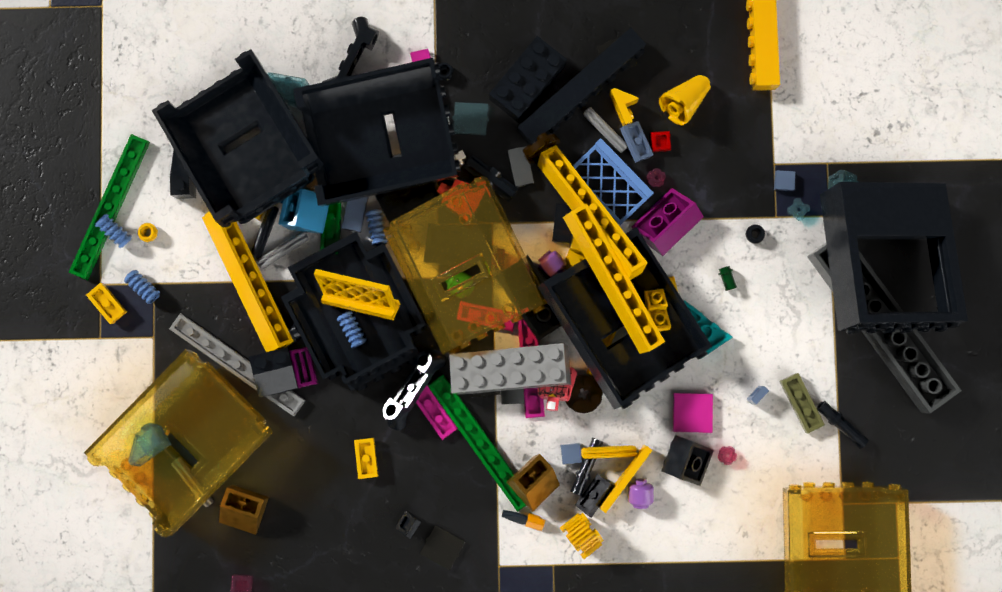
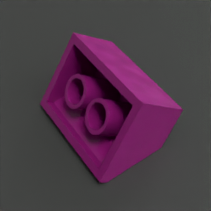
M671 188L631 227L632 229L637 227L646 243L657 253L664 256L704 216L694 201Z

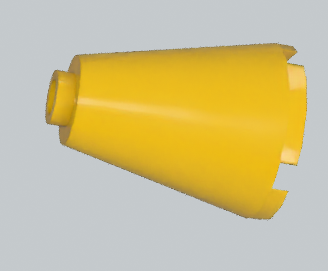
M697 75L662 94L659 98V105L663 113L667 111L670 115L668 117L670 121L682 126L691 120L711 88L709 79L706 76Z

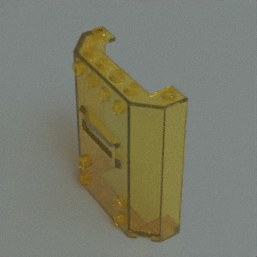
M487 177L475 178L469 184H466V182L461 183L389 223L390 227L388 226L383 229L443 355L446 353L455 354L461 351L460 348L463 349L470 346L471 340L475 338L479 341L488 337L487 332L493 329L495 332L506 327L505 323L509 321L513 324L522 320V315L527 312L533 311L535 314L545 309L543 305L547 304L538 289L540 284ZM478 265L480 273L446 291L444 290L442 282Z
M185 349L104 431L84 454L88 457L87 460L90 464L97 467L106 466L109 469V474L123 483L122 487L136 497V502L148 509L149 515L155 520L152 523L155 526V531L160 536L167 538L175 534L273 431L265 425L267 423L265 418L207 361L204 363L194 351ZM169 433L198 461L193 467L164 439Z
M803 482V486L790 484L789 487L783 488L785 592H912L908 489L901 488L900 484H888V487L874 486L873 482H862V486H854L853 482H842V486H835L833 482H823V486H815L813 482ZM816 540H857V548L816 549Z

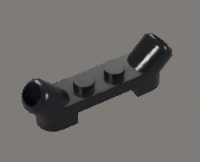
M361 16L352 21L356 39L354 43L349 45L348 55L345 60L341 61L338 75L322 82L351 76L364 49L367 48L372 51L379 31L370 28L367 18Z
M422 351L414 358L411 363L414 366L411 373L394 399L389 397L383 407L382 413L387 419V425L390 428L402 430L406 427V417L434 373L446 364V358L440 351Z

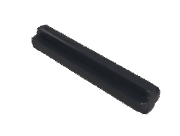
M276 206L266 211L251 250L255 259L261 258L279 212V208Z

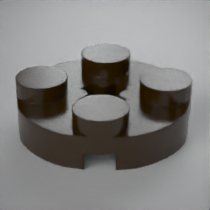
M546 132L542 133L537 137L535 143L523 149L524 157L528 163H536V159L540 157L541 152L560 143L559 138L556 134L547 135Z
M578 375L575 379L570 400L565 402L575 412L589 413L594 411L602 402L603 392L593 377ZM582 388L584 391H589V394L586 395L587 398L584 400L582 397H578Z

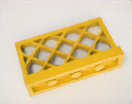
M315 270L314 276L323 293L321 298L322 304L394 320L400 302L394 299L390 286L323 270Z

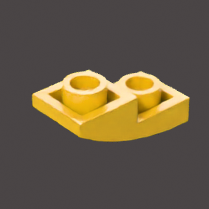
M664 289L644 291L646 309L658 330H670L671 324L667 313L668 304Z

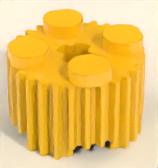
M584 513L576 514L562 525L560 529L563 533L565 531L568 532L566 537L577 551L582 550L583 553L580 555L583 559H586L602 546L601 542L604 540L596 529H590L591 523Z

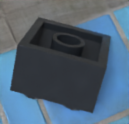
M288 347L249 356L259 398L298 389Z
M675 435L661 471L701 486L714 450Z

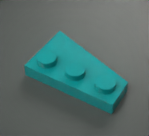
M683 300L712 345L711 348L706 350L708 354L733 338L687 301Z

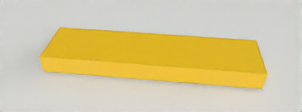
M643 445L615 482L613 489L599 507L603 512L606 513L652 452V449L648 446Z

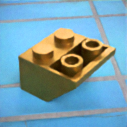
M541 454L533 456L506 482L532 512L560 486L554 469Z
M235 485L227 487L220 505L219 523L256 535L269 497Z

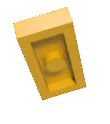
M99 283L86 294L109 324H114L127 313L104 283Z
M374 438L354 440L358 479L378 477Z

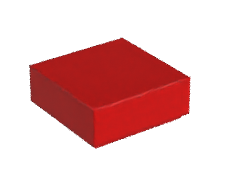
M670 131L650 133L652 152L671 151Z

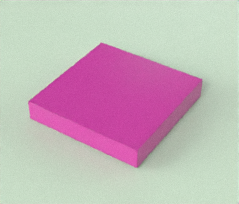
M673 393V432L713 433V394Z

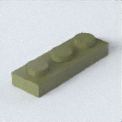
M799 373L779 381L805 433L808 434L825 425Z

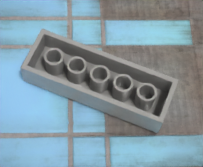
M564 343L449 354L451 393L461 395L571 385L568 345Z

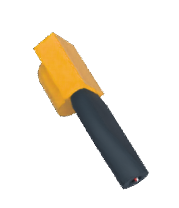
M503 510L502 513L503 518L519 524H525L526 527L542 531L545 520L540 516L531 513L528 516L508 510Z

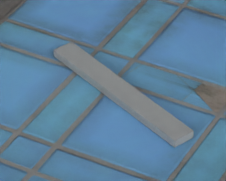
M180 313L169 328L171 331L257 390L248 359L184 314ZM292 390L267 396L269 400L292 416L297 414L306 401Z

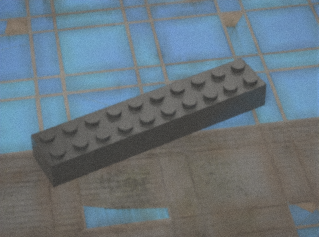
M825 243L807 257L833 292L827 244ZM859 252L868 313L904 312ZM877 330L876 333L865 334L862 331L921 413H932L962 391L917 330L908 333H900V330H895L893 333H882V330Z

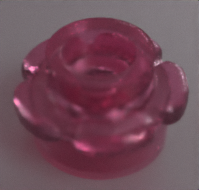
M658 168L649 171L647 174L648 183L653 187L662 186L666 179L665 173L661 172V169Z
M731 446L721 447L718 454L719 461L725 465H731L737 459L735 449Z

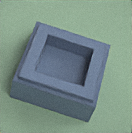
M776 170L774 190L794 191L795 171Z
M758 386L749 395L747 400L751 404L756 405L769 390L765 386Z
M580 443L560 445L563 465L582 463Z

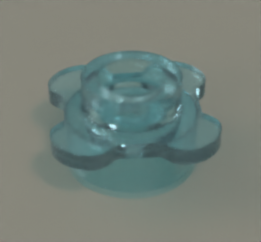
M800 198L794 199L793 204L787 208L788 214H791L798 221L803 220L806 212L810 211V206L808 204L805 205Z

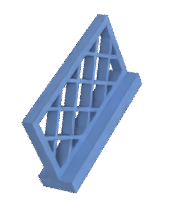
M601 138L573 165L575 169L579 165L587 166V177H582V179H587L588 186L589 179H600V190H592V192L600 193V198L597 195L596 197L620 225L654 194ZM595 150L601 155V163H590V155ZM589 166H601L600 177H589ZM603 166H612L614 177H603ZM602 179H614V190H602ZM616 179H624L627 182V191L616 190ZM629 185H630L635 191H629ZM602 193H613V204H605L602 201ZM616 193H627V204H615ZM629 193H638L642 200L638 204H629ZM615 206H627L626 215L621 220L615 215Z

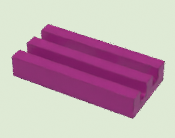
M307 347L289 351L298 388L318 384L313 360ZM304 351H305V353H306V358H307V362H308V366H309V370H310V375H311L312 381H309V377H308V373H307V368H306V364H305V360H304V355H303V352H304ZM296 353L299 354L305 383L301 381Z

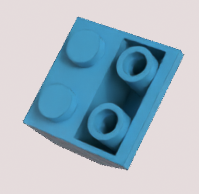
M300 189L283 200L278 224L293 231L323 234L329 205L318 206L315 192Z

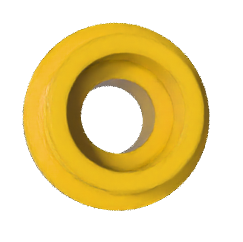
M144 223L138 229V236L142 241L151 242L157 237L158 230L151 223ZM150 229L151 234L147 236L146 231Z

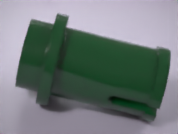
M730 266L720 268V273H718V275H721L725 291L737 288L732 274L733 269Z

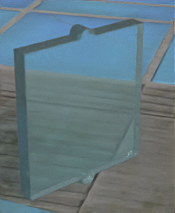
M455 102V111L452 117L454 120V133L486 135L487 122L489 121L487 117L488 104Z

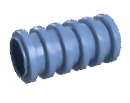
M380 209L370 210L365 213L368 217V228L371 229L369 230V233L372 234L370 239L373 240L371 243L374 246L388 242V239H386L387 233H385L386 227H383L385 222L382 221L384 218L381 216L382 210Z
M104 214L95 223V227L101 228L100 231H104L105 236L108 235L110 240H114V244L117 243L119 248H123L132 239V236H128L127 231H123L122 227L117 226V222H113L114 219H110L108 214Z
M137 270L127 274L124 282L130 288L133 287V291L137 292L143 300L146 299L147 304L153 303L159 297L160 291L151 286L152 284L147 282V279L143 278L142 274H138Z
M348 311L340 315L337 321H340L339 325L343 327L342 331L346 333L345 337L349 338L348 342H351V348H356L364 344L367 339L363 338L364 333L360 332L361 328H358V322H355L356 318L352 317L353 312Z

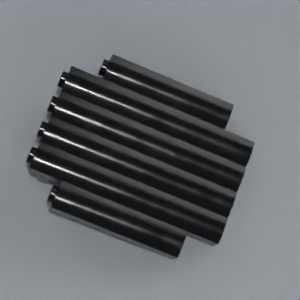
M354 232L287 267L298 288L281 296L323 379L329 378V380H333L340 376L339 372L341 371L343 374L341 378L344 384H348L351 391L356 389L359 392L368 387V382L373 380L376 383L384 379L385 373L390 371L393 374L401 370V365L406 362L410 365L416 355L420 353L411 334L414 333L416 336L424 332V327L427 324L384 243L367 251L359 234ZM315 270H323L390 286L394 299L400 302L394 320L352 311V317L356 318L355 322H358L357 326L361 328L360 332L364 333L363 338H366L367 341L356 348H351L352 344L348 342L349 338L345 337L346 333L342 331L343 327H340V321H337L340 315L348 311L351 312V310L322 304L321 298L323 293L314 276Z

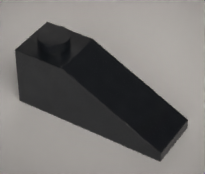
M174 150L170 171V196L176 199L196 198V187Z

